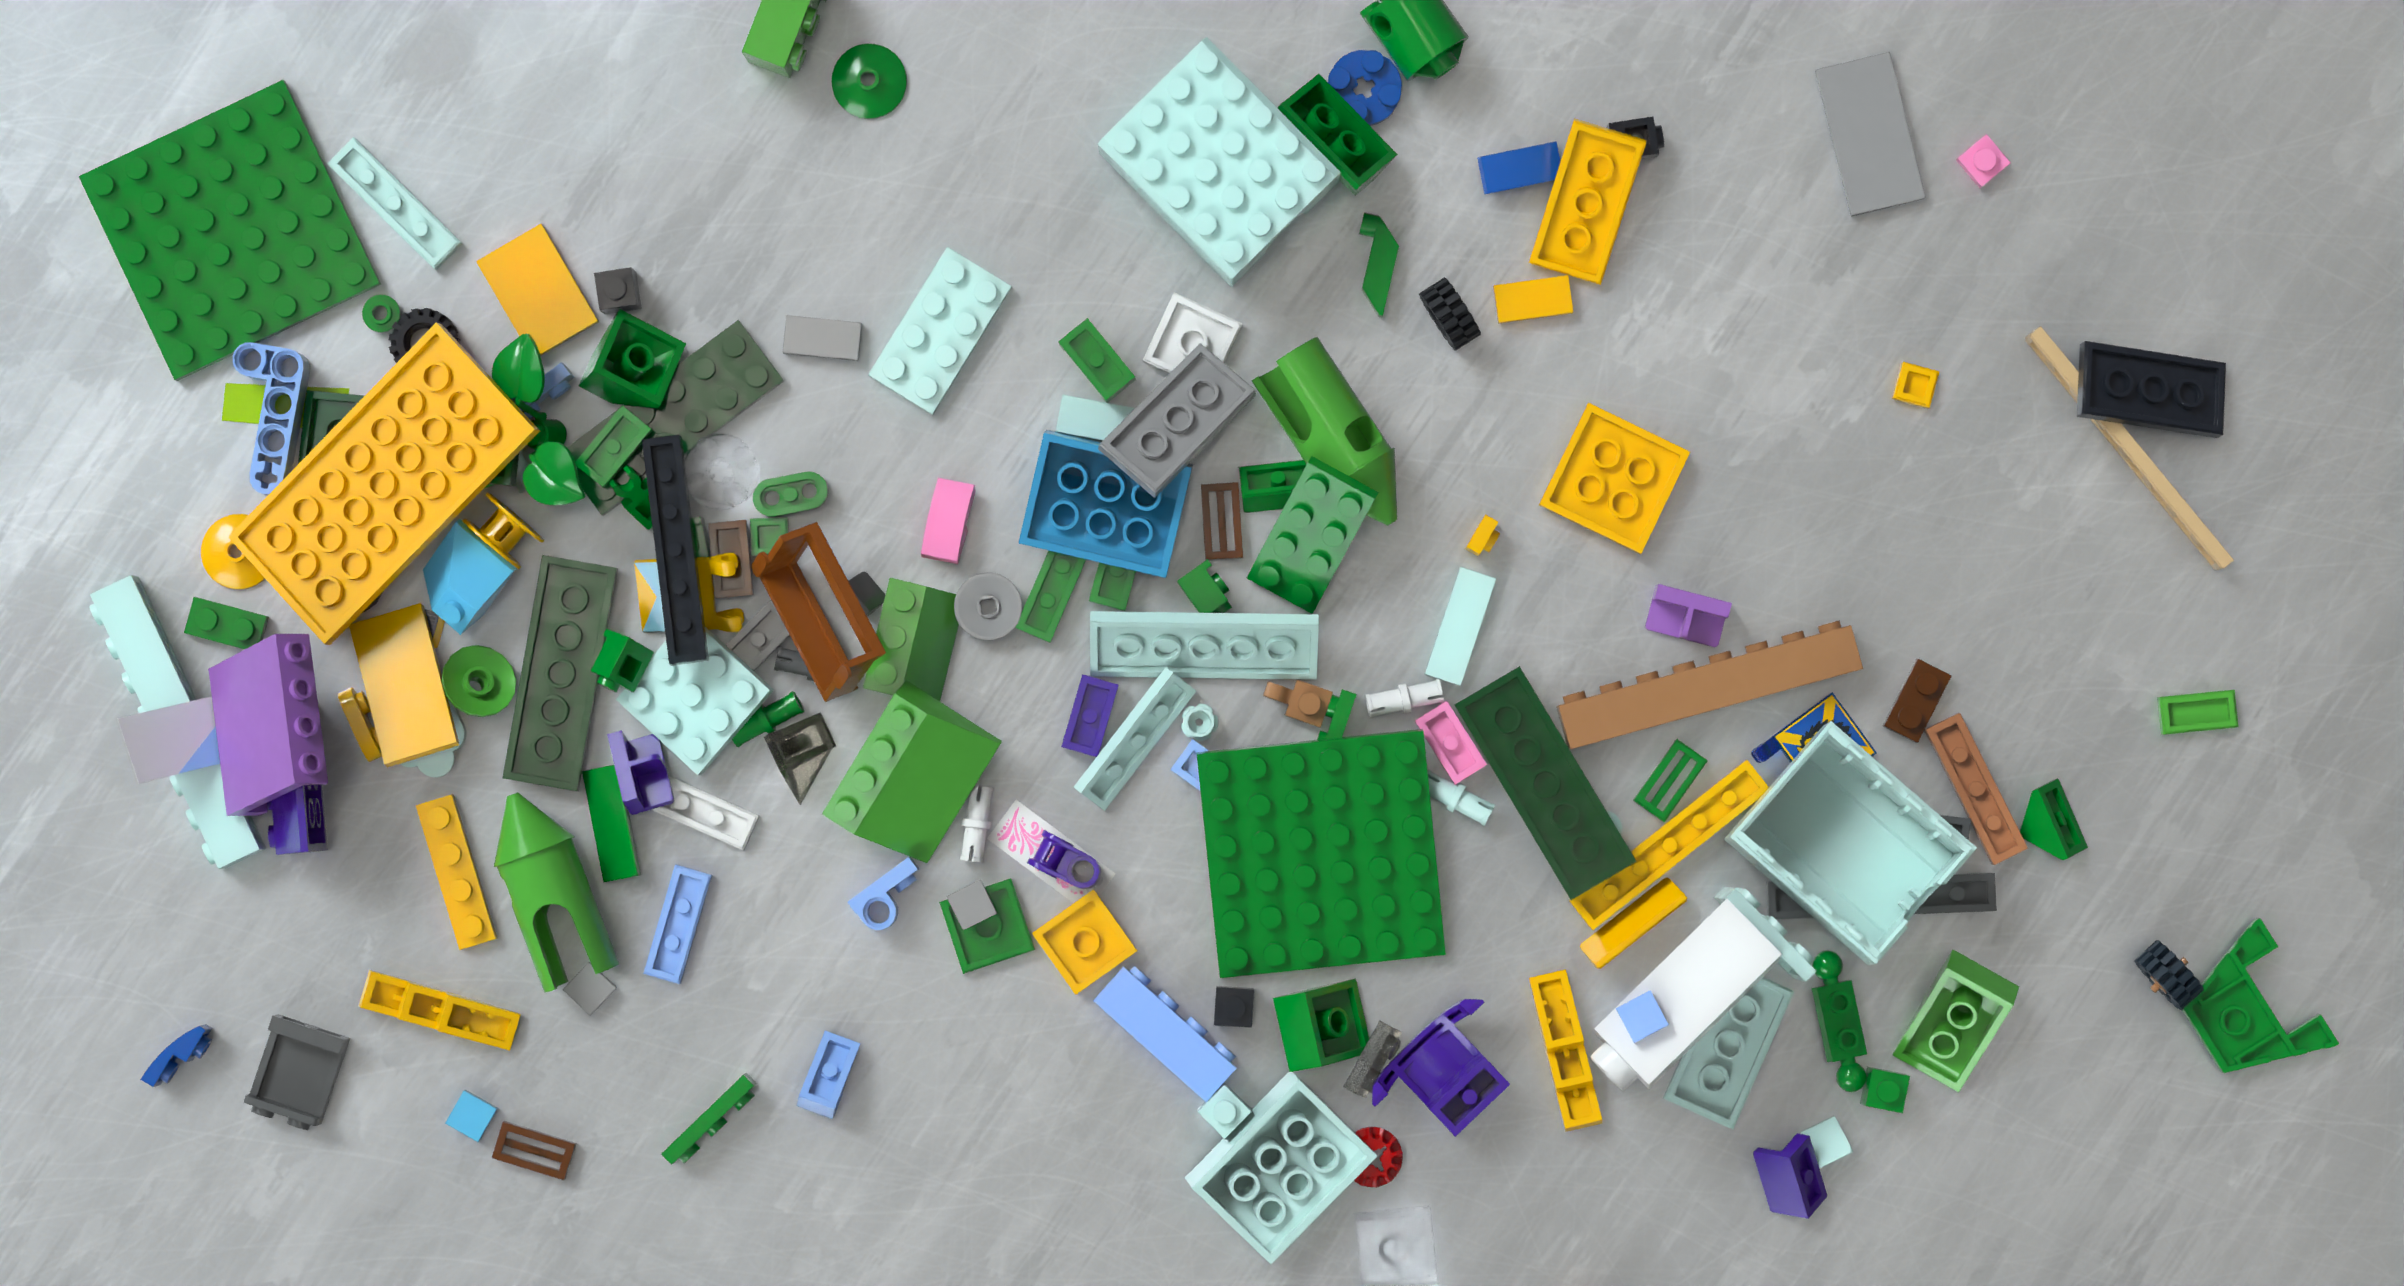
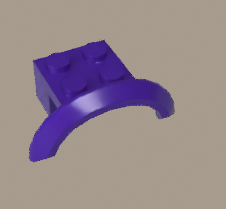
M1463 999L1446 1009L1418 1033L1392 1059L1374 1082L1372 1105L1375 1107L1389 1094L1390 1088L1399 1077L1456 1137L1510 1085L1454 1025L1464 1017L1472 1015L1485 1002L1482 999Z

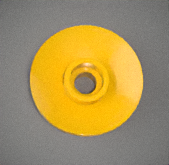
M232 514L216 521L207 530L201 545L202 563L209 576L220 585L231 589L251 588L265 579L243 553L238 558H233L230 554V548L234 543L228 536L248 516L245 514Z

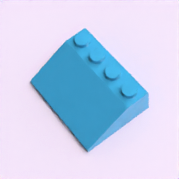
M1046 430L1043 434L1019 544L1166 578L1193 464L1189 463L1154 498L1098 450L1101 442Z

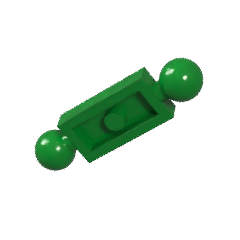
M1826 950L1818 953L1812 963V967L1816 970L1815 975L1823 980L1824 985L1811 989L1827 1062L1840 1061L1841 1066L1836 1073L1838 1085L1847 1092H1856L1865 1085L1866 1072L1860 1064L1856 1063L1855 1057L1867 1055L1852 980L1838 981V976L1843 968L1842 960L1837 953Z

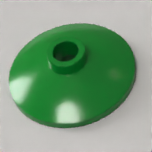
M868 43L850 48L838 59L833 69L831 82L834 96L844 110L859 118L875 119L889 114L900 104L906 91L907 76L901 60L895 53L884 46ZM865 73L875 75V82L870 86H865L861 82V78Z

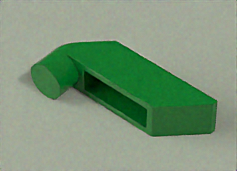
M1364 212L1359 234L1373 237V243L1362 291L1378 317L1382 318L1399 245L1379 215Z

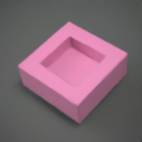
M1987 134L1956 159L1979 188L1984 186L2011 163Z

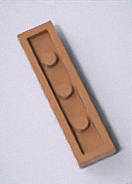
M1957 713L1925 729L1924 731L1968 818L1971 819L1970 822L1991 864L1996 865L2028 849L1961 714Z

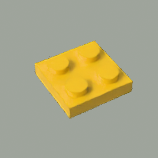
M1094 889L1032 933L1075 995L1138 951Z

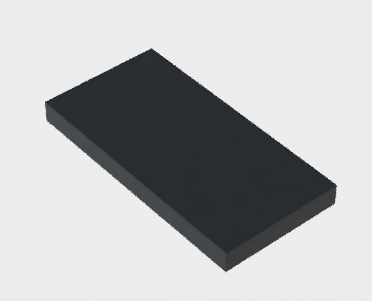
M2084 341L2080 344L2077 417L2219 438L2223 435L2226 363Z

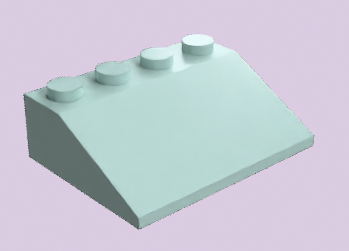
M1288 1072L1251 1110V1113L1225 1139L1223 1138L1185 1179L1206 1203L1262 1257L1272 1264L1368 1167L1377 1155L1294 1072Z

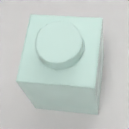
M1223 1083L1212 1097L1201 1105L1198 1113L1225 1139L1251 1113V1108L1230 1087Z

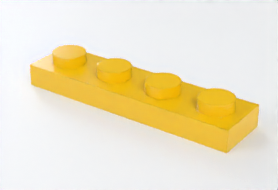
M454 794L415 805L459 950L498 939Z

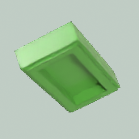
M2235 690L2157 697L2161 735L2238 727Z

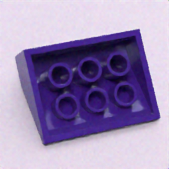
M303 785L267 802V810H272L273 825L268 826V840L270 847L276 849V855L328 850L322 785Z

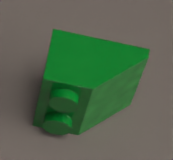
M1356 978L1273 998L1289 1072L1322 1067L1372 1053Z

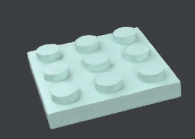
M706 627L709 661L671 666L669 665L667 643L665 641L652 656L635 692L624 689L616 699L697 775H702L774 691Z
M1723 887L1714 896L1720 904L1728 899L1782 953L1778 964L1792 978L1806 982L1816 972L1810 965L1815 959L1799 943L1788 942L1783 937L1787 930L1773 916L1761 915L1756 910L1761 904L1745 888Z

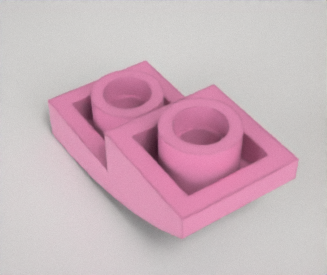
M938 478L921 550L923 558L954 564L959 563L968 532L966 523L976 493L975 485Z

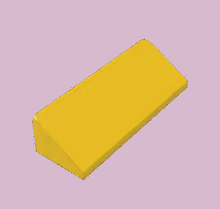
M1664 878L1582 942L1580 949L1595 968L1601 969L1687 901V897L1671 879Z

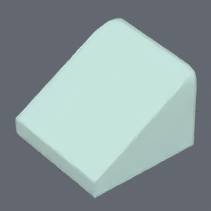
M1835 1116L1800 1132L1810 1136L1819 1168L1853 1152Z

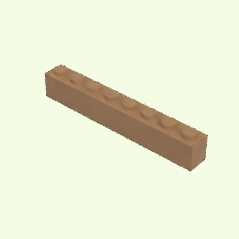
M1839 620L1818 626L1819 634L1806 638L1804 632L1799 631L1781 636L1783 644L1768 647L1767 640L1745 646L1747 654L1732 658L1731 651H1726L1708 656L1710 664L1695 667L1693 660L1672 666L1674 674L1659 678L1658 671H1653L1635 676L1637 681L1635 685L1623 688L1621 681L1599 686L1601 694L1586 698L1585 691L1563 696L1564 704L1558 705L1556 708L1566 744L1569 749L1578 748L1861 670L1863 666L1851 625L1841 627Z

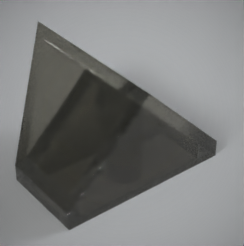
M821 712L764 736L780 773L799 805L804 800L831 750L836 747Z

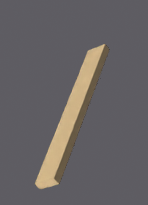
M2041 326L2036 328L2025 337V341L2077 403L2079 372ZM2090 419L2214 570L2224 569L2234 561L2121 423Z

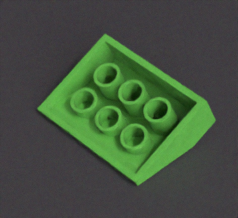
M906 680L894 693L822 815L856 836L928 863L1002 741Z

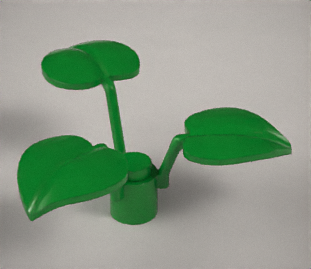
M522 334L497 355L492 367V379L510 399L515 398V404L518 408L535 418L531 422L540 430L527 444L535 450L529 455L532 463L526 467L523 473V482L528 494L537 502L546 505L571 504L584 499L586 496L579 481L574 457L564 445L567 437L564 424L557 419H546L547 414L545 412H538L525 403L539 400L544 389L545 375L541 356L535 341L530 334ZM488 484L484 489L489 488L493 485Z

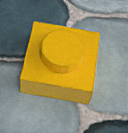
M1485 514L1465 549L1476 556H1479L1483 549L1490 552L1500 535L1498 531L1494 530L1498 521Z

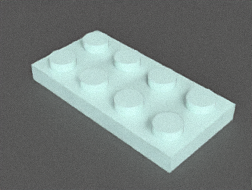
M947 247L868 375L934 415L1012 286Z

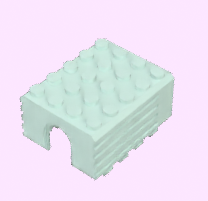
M1207 37L1191 50L1098 143L1099 154L1230 287L1265 255L1267 247L1290 223L1302 213L1306 215L1339 182L1341 174Z
M1832 721L1822 726L1724 839L1867 965L1878 963L1908 928L1905 925L1917 909L1939 886L1946 884L1977 849L1975 845Z

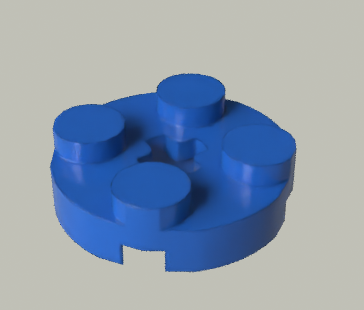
M1357 50L1344 55L1335 63L1328 76V83L1370 126L1377 125L1389 118L1401 98L1402 82L1396 66L1390 59L1376 50ZM1363 78L1366 82H1373L1374 87L1370 90L1371 97L1365 98L1363 94L1356 95L1353 89L1358 87V79Z

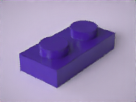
M1082 674L1061 747L1094 757L1099 755L1118 690V684Z

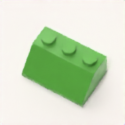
M889 579L876 632L886 654L875 660L868 669L863 685L864 689L893 696L907 680L938 701L941 700L959 627L954 612L956 594L899 579Z

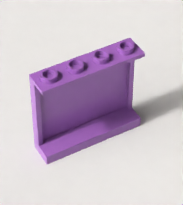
M273 634L208 669L227 816H261L268 812L267 802L303 785L328 784L309 634Z

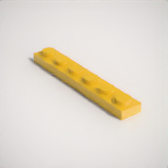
M1748 760L1743 761L1632 849L1631 853L1636 863L1572 901L1570 899L1568 901L1591 930H1594L1757 801L1769 786Z

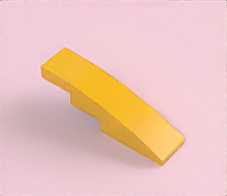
M1566 969L1530 977L1529 982L1565 1132L1602 1124V1116L1593 1085V1077L1584 1046V1038Z
M373 970L368 972L358 1005L360 1008L397 1017L399 1020L433 1028L442 1033L509 1051L521 1016L517 1012Z

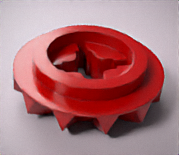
M1365 1127L1354 1132L1373 1151L1382 1149L1384 1146L1387 1147L1379 1157L1383 1170L1380 1171L1378 1167L1369 1164L1354 1181L1361 1186L1375 1188L1391 1182L1400 1171L1403 1160V1152L1396 1137L1380 1127Z

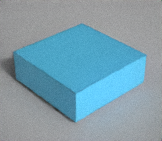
M464 1090L445 1124L479 1142L498 1108L471 1092Z

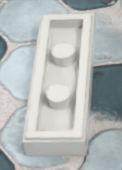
M669 776L674 802L651 810L741 850H745L759 815Z

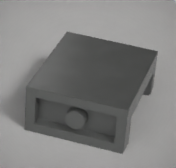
M280 1014L273 1015L268 1030L271 1032L251 1091L245 1096L244 1103L252 1105L251 1112L273 1118L274 1113L288 1117L287 1124L309 1130L310 1125L318 1126L322 1124L350 1038Z

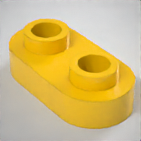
M351 687L338 693L340 705L368 762L382 757L375 727L372 726L367 715L371 711L364 692L356 693L354 688Z

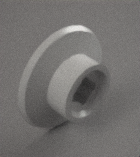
M980 573L970 577L961 585L955 597L954 612L959 625L967 634L980 640H996L1009 634L1018 624L1022 613V600L1016 586L1006 577L996 573ZM994 599L996 612L983 615L981 613V601Z

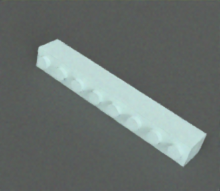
M130 575L90 594L94 603L89 606L91 613L99 626L104 624L110 637L105 640L106 645L115 660L120 658L126 671L122 673L124 684L131 694L136 692L142 705L138 707V713L196 700L139 577ZM220 764L170 776L175 792L179 797L184 795L190 809L186 810V815L195 831L200 829L206 843L202 844V849L211 865L216 863L218 869L227 868L266 849L251 816H227Z

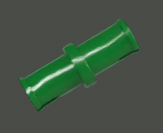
M792 691L766 707L762 704L732 738L736 747L742 746V744L765 732L771 734L776 731V726L798 714L804 713L803 705L796 693Z

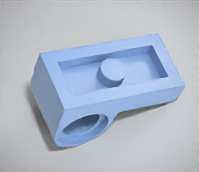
M908 857L849 900L848 904L869 928L883 930L892 926L898 916V906L889 891L895 888L900 893L917 879L913 873L919 870V867L911 857ZM876 901L886 903L890 909V915L883 923L875 922L869 915L870 906Z
M828 1031L824 1032L799 1094L797 1107L833 1119L847 1078L859 1051L860 1043Z

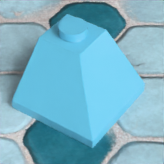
M458 519L423 568L431 609L461 635L486 613L517 568L486 544L461 519Z

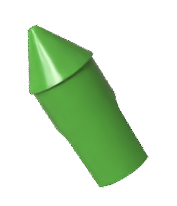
M1318 337L1305 342L1278 359L1276 362L1279 366L1251 380L1306 465L1311 456L1379 492L1366 516L1387 526L1397 520L1395 448L1389 446Z
M517 792L507 796L494 867H497L500 877L505 881L512 900L514 914L544 993L556 990L558 986L568 982L548 923L547 913L551 904L561 905L570 913L595 974L619 965V961L572 840L574 835Z

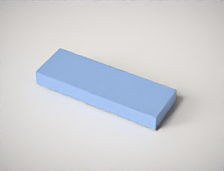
M675 864L643 974L681 984L712 879L711 874Z

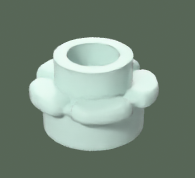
M1198 704L1196 707L1189 706L1182 714L1183 723L1181 728L1187 737H1194L1197 741H1204L1209 739L1211 733L1217 730L1218 718L1216 715H1213V709L1206 704ZM1199 718L1203 720L1201 726L1196 725V720Z

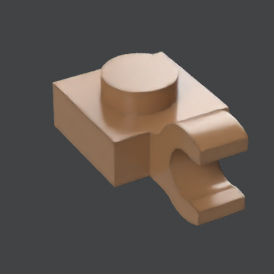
M1296 680L1293 690L1267 682L1263 696L1288 704L1285 716L1321 728L1333 692Z

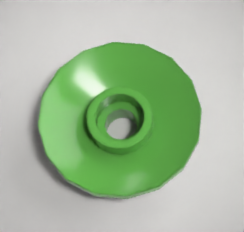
M479 645L462 647L449 657L443 667L441 682L445 695L455 708L467 715L477 717L496 715L508 706L515 694L516 678L512 666L502 654L490 647ZM470 682H478L481 686V690L477 691L470 686Z

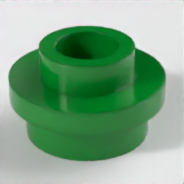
M381 294L369 298L362 310V317L367 327L380 333L392 330L394 322L398 323L401 316L398 303L393 298ZM380 306H384L387 309V316L383 320H377L374 316L375 310Z

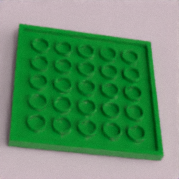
M284 80L79 176L169 370L176 381L232 356L236 348L241 344L247 342L259 343L381 285L289 87Z
M1423 729L1196 752L1220 978L1446 955Z

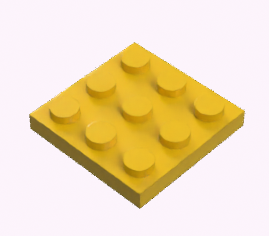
M1588 402L1539 506L1638 554H1642L1690 451Z

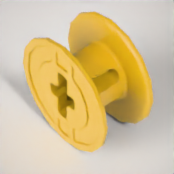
M487 492L486 496L498 507L481 528L466 518L462 521L493 550L520 570L521 565L509 552L526 533L541 543L544 542V539L511 509Z

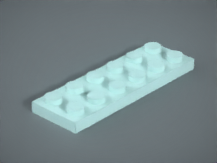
M1090 611V676L1158 677L1166 667L1179 678L1317 680L1319 614Z

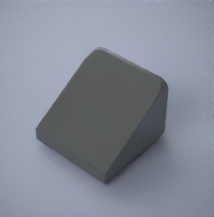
M861 572L849 580L867 616L884 603L885 593L868 573Z

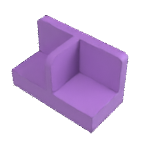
M1657 584L1655 585L1645 628L1657 633L1717 647L1725 619L1729 617L1732 603Z

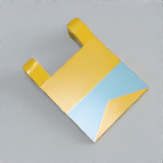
M724 553L712 557H697L705 627L708 630L740 631L744 622L743 610L734 608L716 612L712 574L723 577L735 575L736 568L738 567L737 555L735 553ZM656 559L635 560L634 567L642 632L665 631Z

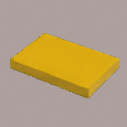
M542 224L537 225L476 261L518 335L530 334L538 347L540 356L599 322Z

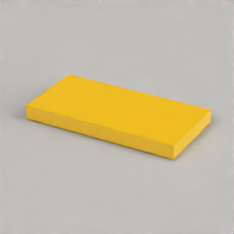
M1574 118L1529 263L1601 285L1647 140Z
M422 603L351 624L349 628L384 765L388 768L459 746L449 701L441 682L442 674Z

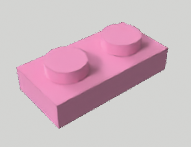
M1447 701L1415 720L1418 728L1423 729L1425 739L1455 785L1487 765Z

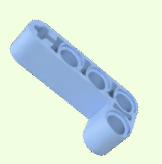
M247 342L239 345L234 351L233 365L240 374L252 379L266 381L250 469V483L257 492L268 496L293 468L310 374V364L303 354L294 350ZM258 351L261 355L260 366L255 370L249 371L245 366V358L250 352ZM295 357L298 362V370L293 376L285 377L282 373V364L286 359ZM283 394H288L291 398L292 406L287 413L278 414L275 409L276 399ZM281 431L285 437L284 446L280 450L273 452L268 445L269 437L274 432ZM265 456L282 459L281 465L265 461ZM272 472L273 475L277 476V482L270 483L268 486V483L262 481L263 474L268 475Z

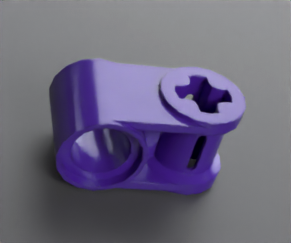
M1043 830L1041 834L1043 840L1033 858L1028 859L1027 864L1080 889H1090L1095 886L1101 877V867L1098 861L1074 848L1073 844ZM1053 846H1055V848H1054V850H1053L1051 856L1049 857L1048 861L1046 862V859H1047V857H1048V855H1049L1051 849L1053 848ZM1081 861H1087L1094 868L1093 877L1087 882H1078L1073 875L1074 867Z

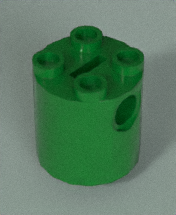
M1377 0L1360 12V15L1407 81L1418 76L1432 77L1434 80H1437L1459 64L1458 61L1463 43L1469 38L1443 0H1380L1381 3Z

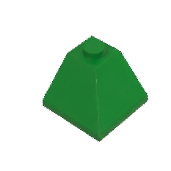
M619 309L593 352L579 387L612 404L658 408L661 405L686 343Z

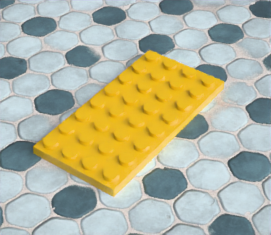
M436 322L242 521L228 538L325 645H331L540 430L442 324Z

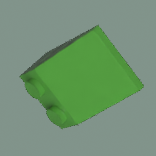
M1952 950L1893 1052V1056L1951 1089L1960 1092L2012 1009L2019 986L1961 953Z

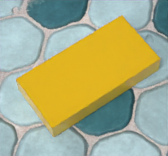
M1568 275L1493 285L1498 324L1573 314Z

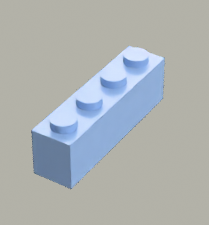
M1123 966L1093 1001L1207 1102L1237 1069L1232 1063L1236 1056L1222 1043L1218 1042L1214 1047L1203 1036L1208 1031L1193 1017L1185 1021L1175 1011L1179 1005L1164 991L1157 996L1147 987L1151 980L1136 966L1131 970Z

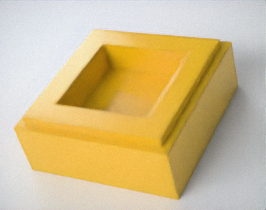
M1902 362L1892 399L1927 409L1930 408L1940 371Z

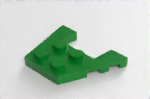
M2256 918L2249 924L2203 980L2201 985L2204 987V991L2182 1010L2221 1073L2269 1063L2290 1056H2298L2315 1050L2327 1049L2339 1044L2321 1014H2317L2286 1034L2248 974L2247 966L2278 948L2261 918Z

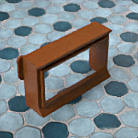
M815 522L780 535L768 555L764 551L757 555L752 563V571L756 577H760L824 701L827 702L857 690L858 683L875 660L886 654V651L820 526ZM808 545L865 654L850 660L847 659L798 566L797 561Z

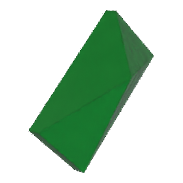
M2059 779L2052 780L2033 790L2020 829L2023 839L2060 860L2068 859L2087 849L2088 846Z

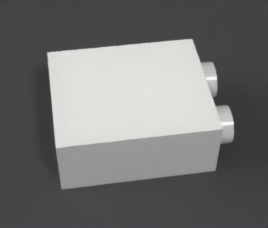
M1726 899L1617 1006L1619 1007L1651 990L1669 1025L1634 1043L1615 1008L1594 1028L1595 1035L1603 1044L1590 1056L1591 1060L1622 1092L1637 1078L1650 1089L1779 963L1782 953Z

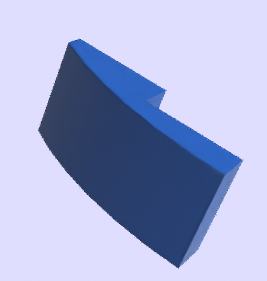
M1557 141L1477 157L1484 195L1553 181L1560 164Z
M207 1024L201 1025L177 1038L157 1056L140 1080L152 1087L160 1086L163 1081L168 1084L179 1068L180 1064L175 1062L177 1057L184 1062L193 1061L195 1057L199 1059L203 1057L212 1042L208 1035L213 1028Z

